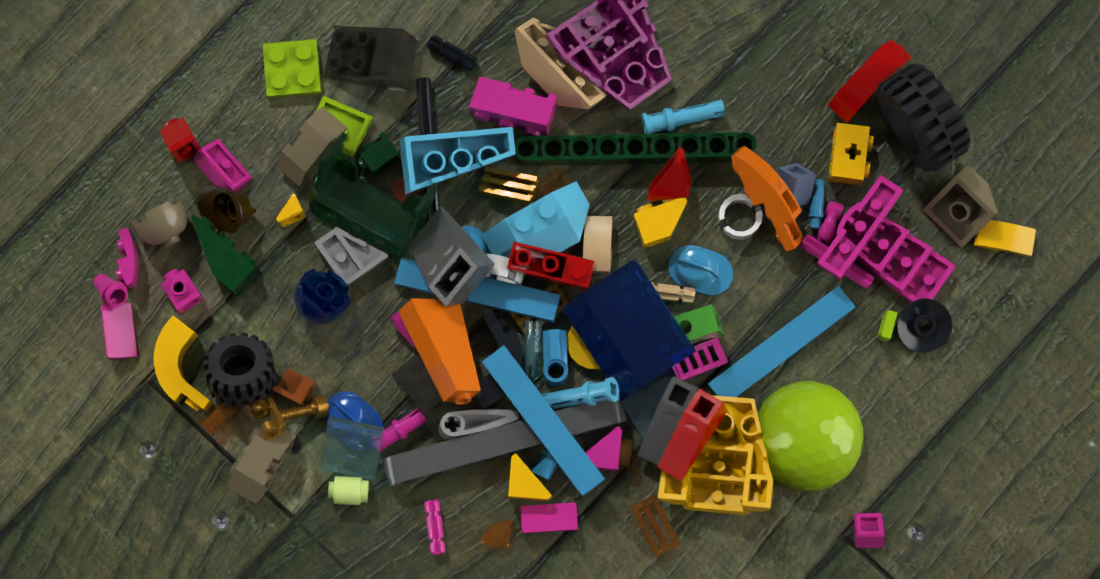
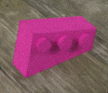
M479 77L469 106L470 113L474 114L473 117L482 122L496 121L499 122V126L502 128L513 127V131L515 128L524 130L527 136H548L557 110L556 94L549 93L548 98L534 95V89L526 88L525 91L512 88V85L509 83Z

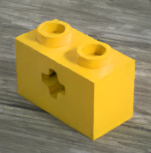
M844 123L836 124L833 133L829 182L861 185L864 178L869 177L870 162H866L867 152L872 151L873 136L869 135L870 127ZM849 150H853V155L856 156L854 160L850 159V155L847 154Z

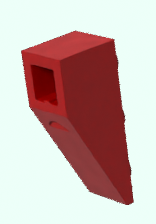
M513 242L507 269L562 286L589 292L595 270V261Z
M699 388L685 409L657 467L682 482L725 416L724 403Z

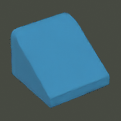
M546 448L541 451L531 472L548 482L558 464Z

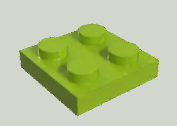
M317 39L263 44L266 95L268 99L322 94Z

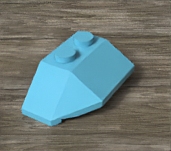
M576 181L551 192L505 218L481 236L492 254L507 258L510 257L513 242L562 252L580 242L590 204Z

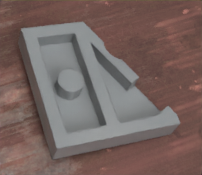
M338 227L314 242L345 288L389 259L385 252L349 235Z

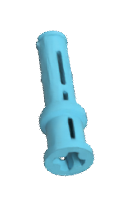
M720 99L678 110L664 108L663 112L649 115L642 113L641 121L645 134L664 130L672 132L677 126L724 117L725 112L723 111L725 109Z
M610 377L606 378L603 382L594 383L588 381L582 387L541 395L552 409L584 403L589 406H595L601 401L617 402L619 399V386L615 378Z

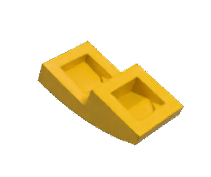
M990 220L975 235L974 246L996 252L1006 251L1024 257L1032 256L1036 229Z

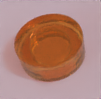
M621 440L620 467L630 468L632 440Z

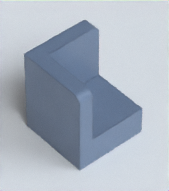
M799 163L778 167L777 173L787 184L799 206L809 204L816 174Z

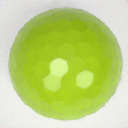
M817 381L794 382L772 393L763 402L758 411L772 478L778 483L799 491H819L834 486L846 478L855 467L863 446V425L853 403L838 389Z

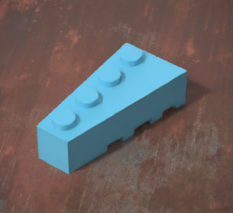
M513 127L403 137L399 141L405 195L515 155Z

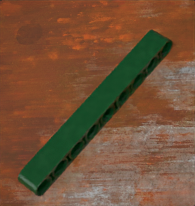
M747 132L524 136L515 142L516 154L514 157L517 163L523 166L665 164L679 147L682 148V145L685 143H692L697 150L691 154L685 152L687 163L732 162L731 156L738 150L737 144L739 142L748 143L751 151L755 153L757 141L752 134ZM718 142L723 146L724 150L721 153H714L709 145ZM664 143L669 147V152L659 154L655 150V146ZM609 144L615 148V152L611 155H604L600 148L603 145ZM631 144H638L641 146L642 152L634 155L627 148ZM555 145L560 148L561 152L557 156H550L546 153V149L549 146ZM577 145H584L588 152L585 155L579 156L573 152V149ZM523 146H530L534 150L532 155L528 157L520 155L518 151Z

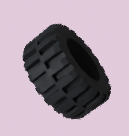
M909 64L879 83L875 91L879 112L882 114L883 120L893 138L896 139L900 148L904 150L910 160L914 161L918 168L925 172H936L968 151L971 143L970 133L959 107L953 101L949 91L944 88L942 82L935 77L934 73L927 70L925 66Z

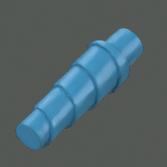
M821 179L815 180L808 218L810 219L811 230H819L821 220L824 219L825 181Z

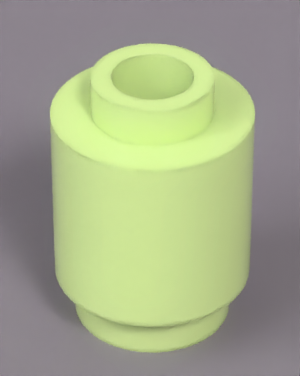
M335 476L334 482L329 481L328 498H333L334 504L361 505V503H368V480H362V477Z

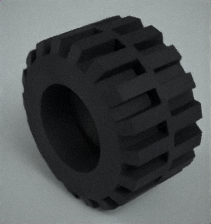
M241 332V336L231 333L228 338L224 336L219 338L218 344L213 342L210 345L211 351H206L204 355L203 369L210 395L213 398L216 397V402L219 404L225 402L228 408H233L236 405L238 409H244V405L252 407L251 404L253 402L265 400V394H271L273 391L272 386L276 383V372L272 352L264 340L259 341L258 336L252 335L248 337V333ZM237 366L252 367L244 375L233 376L227 374Z

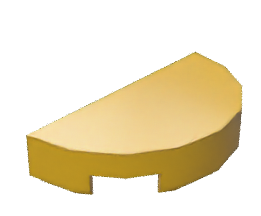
M578 320L571 326L567 335V350L571 359L578 366L586 369L600 370L608 367L609 364L581 321Z

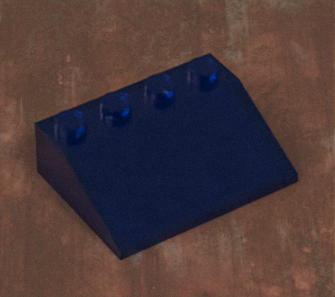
M636 259L631 260L562 308V311L606 378L613 377L617 381L619 397L622 401L638 394L696 352V349Z

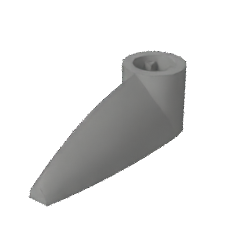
M501 409L449 412L442 417L438 426V432L443 440L448 441L463 435L508 424L518 420L519 415L518 411ZM448 422H452L453 425L458 426L455 432H451L449 428H445Z

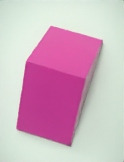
M619 426L586 452V455L598 470L618 471L622 430Z

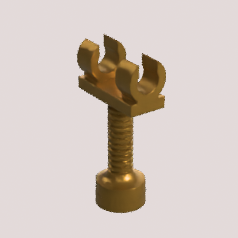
M324 395L312 397L310 404L281 411L278 410L272 397L267 398L266 401L257 400L251 404L254 409L251 410L254 419L261 420L267 416L270 418V420L261 424L263 430L260 432L265 440H272L278 436L279 438L284 437L285 420L311 414L316 419L329 415V405Z

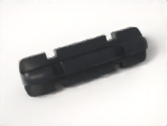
M432 35L428 40L427 48L436 53L438 51L441 56L455 64H462V67L468 71H472L475 68L478 60L472 54H465L464 50L448 41L443 42L442 38L437 35Z

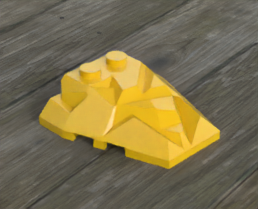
M712 395L724 403L725 416L682 482L661 471L658 499L674 505H683L685 509L694 511L748 515L749 512L771 510L773 479L755 400L751 398Z

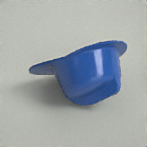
M343 391L329 398V415L324 417V420L330 430L353 449L367 450L373 448L376 444L372 436L384 430L383 421L379 414L366 401L353 392Z

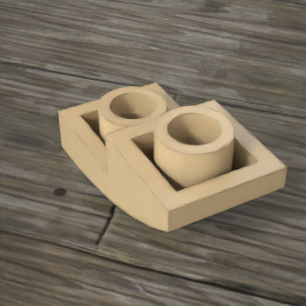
M613 216L586 217L583 258L595 261L594 274H610Z

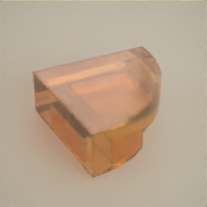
M503 520L491 525L484 533L481 544L508 548L512 520Z

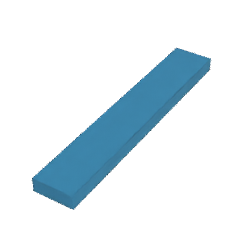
M401 257L394 282L395 286L435 295L428 287L417 262ZM484 277L465 302L554 323L561 295Z
M837 286L708 383L709 388L716 396L738 397L855 308L854 304L840 286Z
M504 345L482 361V364L581 496H584L605 480Z

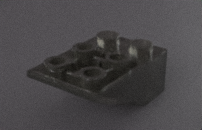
M334 26L324 78L381 89L408 91L418 38L402 28Z

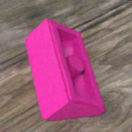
M218 138L200 148L193 159L216 186L239 191L252 180V176Z
M124 303L119 307H110L102 304L101 312L107 359L114 361L138 357L132 303Z
M576 503L521 506L522 534L578 531Z

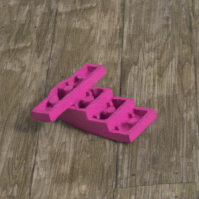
M881 175L861 203L858 202L844 214L836 230V238L818 261L819 267L841 280L856 259L873 275L909 302L922 298L934 299L956 267L955 264L934 252L933 247L910 235L909 230L886 218L903 194V189Z

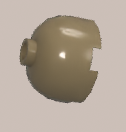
M179 197L172 202L174 205L167 201L147 211L141 222H139L138 218L130 222L141 240L154 246L164 244L166 248L180 241L178 235L186 229L188 220L185 207Z

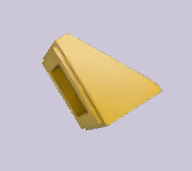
M295 193L290 197L276 218L281 228H285L306 217Z

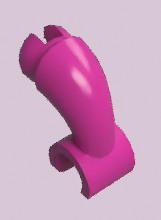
M829 201L824 214L827 217L817 235V239L820 242L824 240L825 244H829L832 241L836 222L839 220L844 207L842 204Z

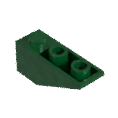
M193 214L191 219L212 274L237 296L257 274L258 271L253 266L256 261L245 251L240 255L233 249L236 244L224 233L221 237L213 231L216 226L205 216L199 219Z

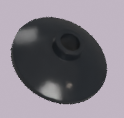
M929 298L917 299L906 305L901 311L897 321L898 335L901 341L913 351L925 353L937 350L946 343L951 335V315L947 308L937 300ZM921 319H927V324L924 327H919L918 322Z

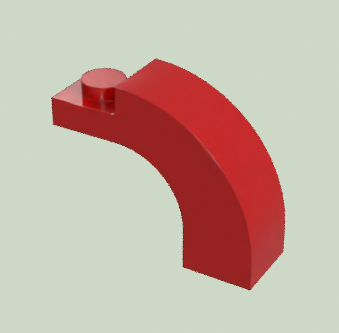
M893 39L888 43L885 42L851 76L827 105L848 123L874 96L879 83L900 70L910 60L911 56Z

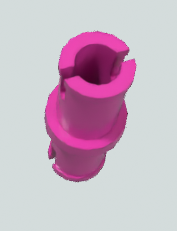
M417 407L416 410L399 421L397 419L393 420L391 426L372 436V439L380 452H382L401 438L403 440L408 438L407 434L424 423L426 424L427 420Z

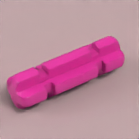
M428 500L424 503L425 513H428L426 522L429 540L431 539V543H429L430 553L432 555H439L446 551L445 542L442 541L444 534L441 515H439L440 503L438 500Z

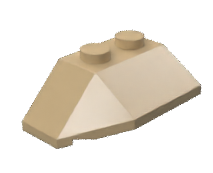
M534 17L517 27L514 33L522 67L548 95L549 93L557 95V104L559 106L590 109L607 96L598 86L560 58L545 36L555 29L554 27L540 23Z

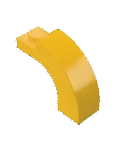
M172 315L161 330L155 344L154 368L157 379L166 394L179 404L187 396L184 402L197 412L200 408L208 412L214 403L187 382L182 369L184 355L198 335Z

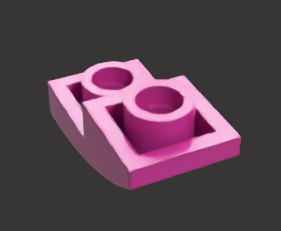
M127 227L118 231L121 238L117 240L119 250L122 255L127 256L117 260L119 268L116 269V274L119 281L126 284L132 290L136 288L138 282L139 256L134 234Z

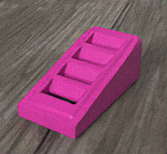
M718 337L667 357L674 377L682 381L689 380L728 363ZM713 346L718 361L713 362L708 350L709 347ZM702 350L708 362L705 366L698 354ZM693 354L698 366L697 369H693L688 356ZM682 358L688 369L686 373H683L678 361Z

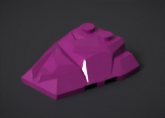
M596 0L545 35L561 59L628 111L672 80L662 48L658 47L654 35V32H656L655 25L650 23L646 10L648 7L647 0Z

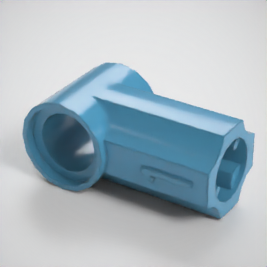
M560 329L543 331L544 380L550 386L559 387L568 378L567 331ZM557 366L564 373L560 378L555 379L549 376V369Z

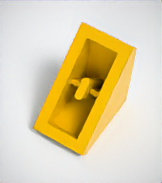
M515 453L511 457L508 497L511 499L549 501L552 498L550 492Z

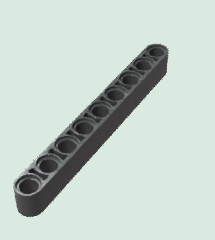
M620 394L617 402L601 401L595 406H589L584 403L554 411L573 437L628 422ZM521 420L382 459L389 487L544 445L527 422Z

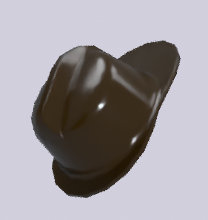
M207 185L202 188L198 196V209L201 217L205 216L216 226L215 228L228 233L237 232L240 226L246 224L250 216L256 212V208L250 205L246 194L241 191L228 190L216 185Z

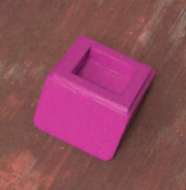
M854 513L855 547H883L885 534L882 513Z

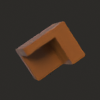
M286 369L277 386L274 385L272 390L276 394L302 406L306 404L317 383L305 375L302 376L291 369Z

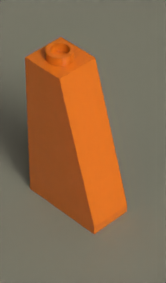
M411 299L399 310V314L443 402H455L457 405L469 403L472 400L471 398L479 393L481 389L461 305L445 306L440 299Z

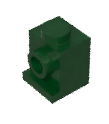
M384 132L379 134L380 141L377 143L372 141L362 149L361 158L357 160L364 173L367 174L370 171L374 178L401 159L399 152Z

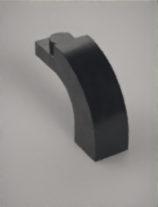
M492 310L482 315L498 349L504 345L522 368V349L516 330L514 329L505 334L504 330L508 328L500 314L495 316ZM490 373L478 380L481 391L475 396L482 409H491L507 397Z

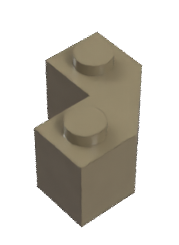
M322 107L300 127L299 131L301 133L297 136L296 140L284 147L276 167L299 187L307 180L312 182L321 172L319 167L323 157L330 151H338L344 144L343 136L347 127Z
M256 426L248 441H250V444L240 461L236 460L228 473L231 479L227 488L257 504L269 489L277 468L289 455L296 435L286 429L284 437L279 438L278 436L272 440H265L260 432L263 428Z

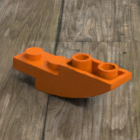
M745 146L739 148L731 156L734 171L739 174L744 184L746 196L751 199L753 206L761 203L764 204L765 214L772 221L776 230L777 240L783 245L785 251L795 249L804 239L795 220L802 212L796 198L779 174L766 161Z

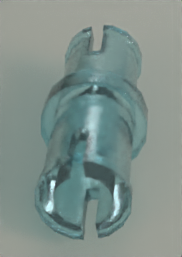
M525 320L524 344H521L523 351L522 370L528 376L529 366L531 365V377H538L540 352H543V346L540 345L543 321L535 320V328L532 331L533 320Z

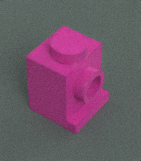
M173 269L164 275L163 279L165 281L160 285L179 313H185L204 300L184 269L181 271ZM182 283L184 289L181 292H175V286Z

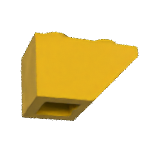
M686 197L662 200L663 204L655 207L652 204H647L637 208V213L633 215V221L643 249L670 240L686 207Z

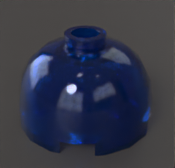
M311 269L304 273L296 285L294 291L296 309L304 319L318 325L332 323L343 315L351 302L347 293L349 287L342 277L333 271L328 270L327 273Z

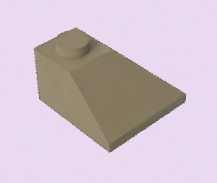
M969 164L923 209L961 248L998 213L988 183Z

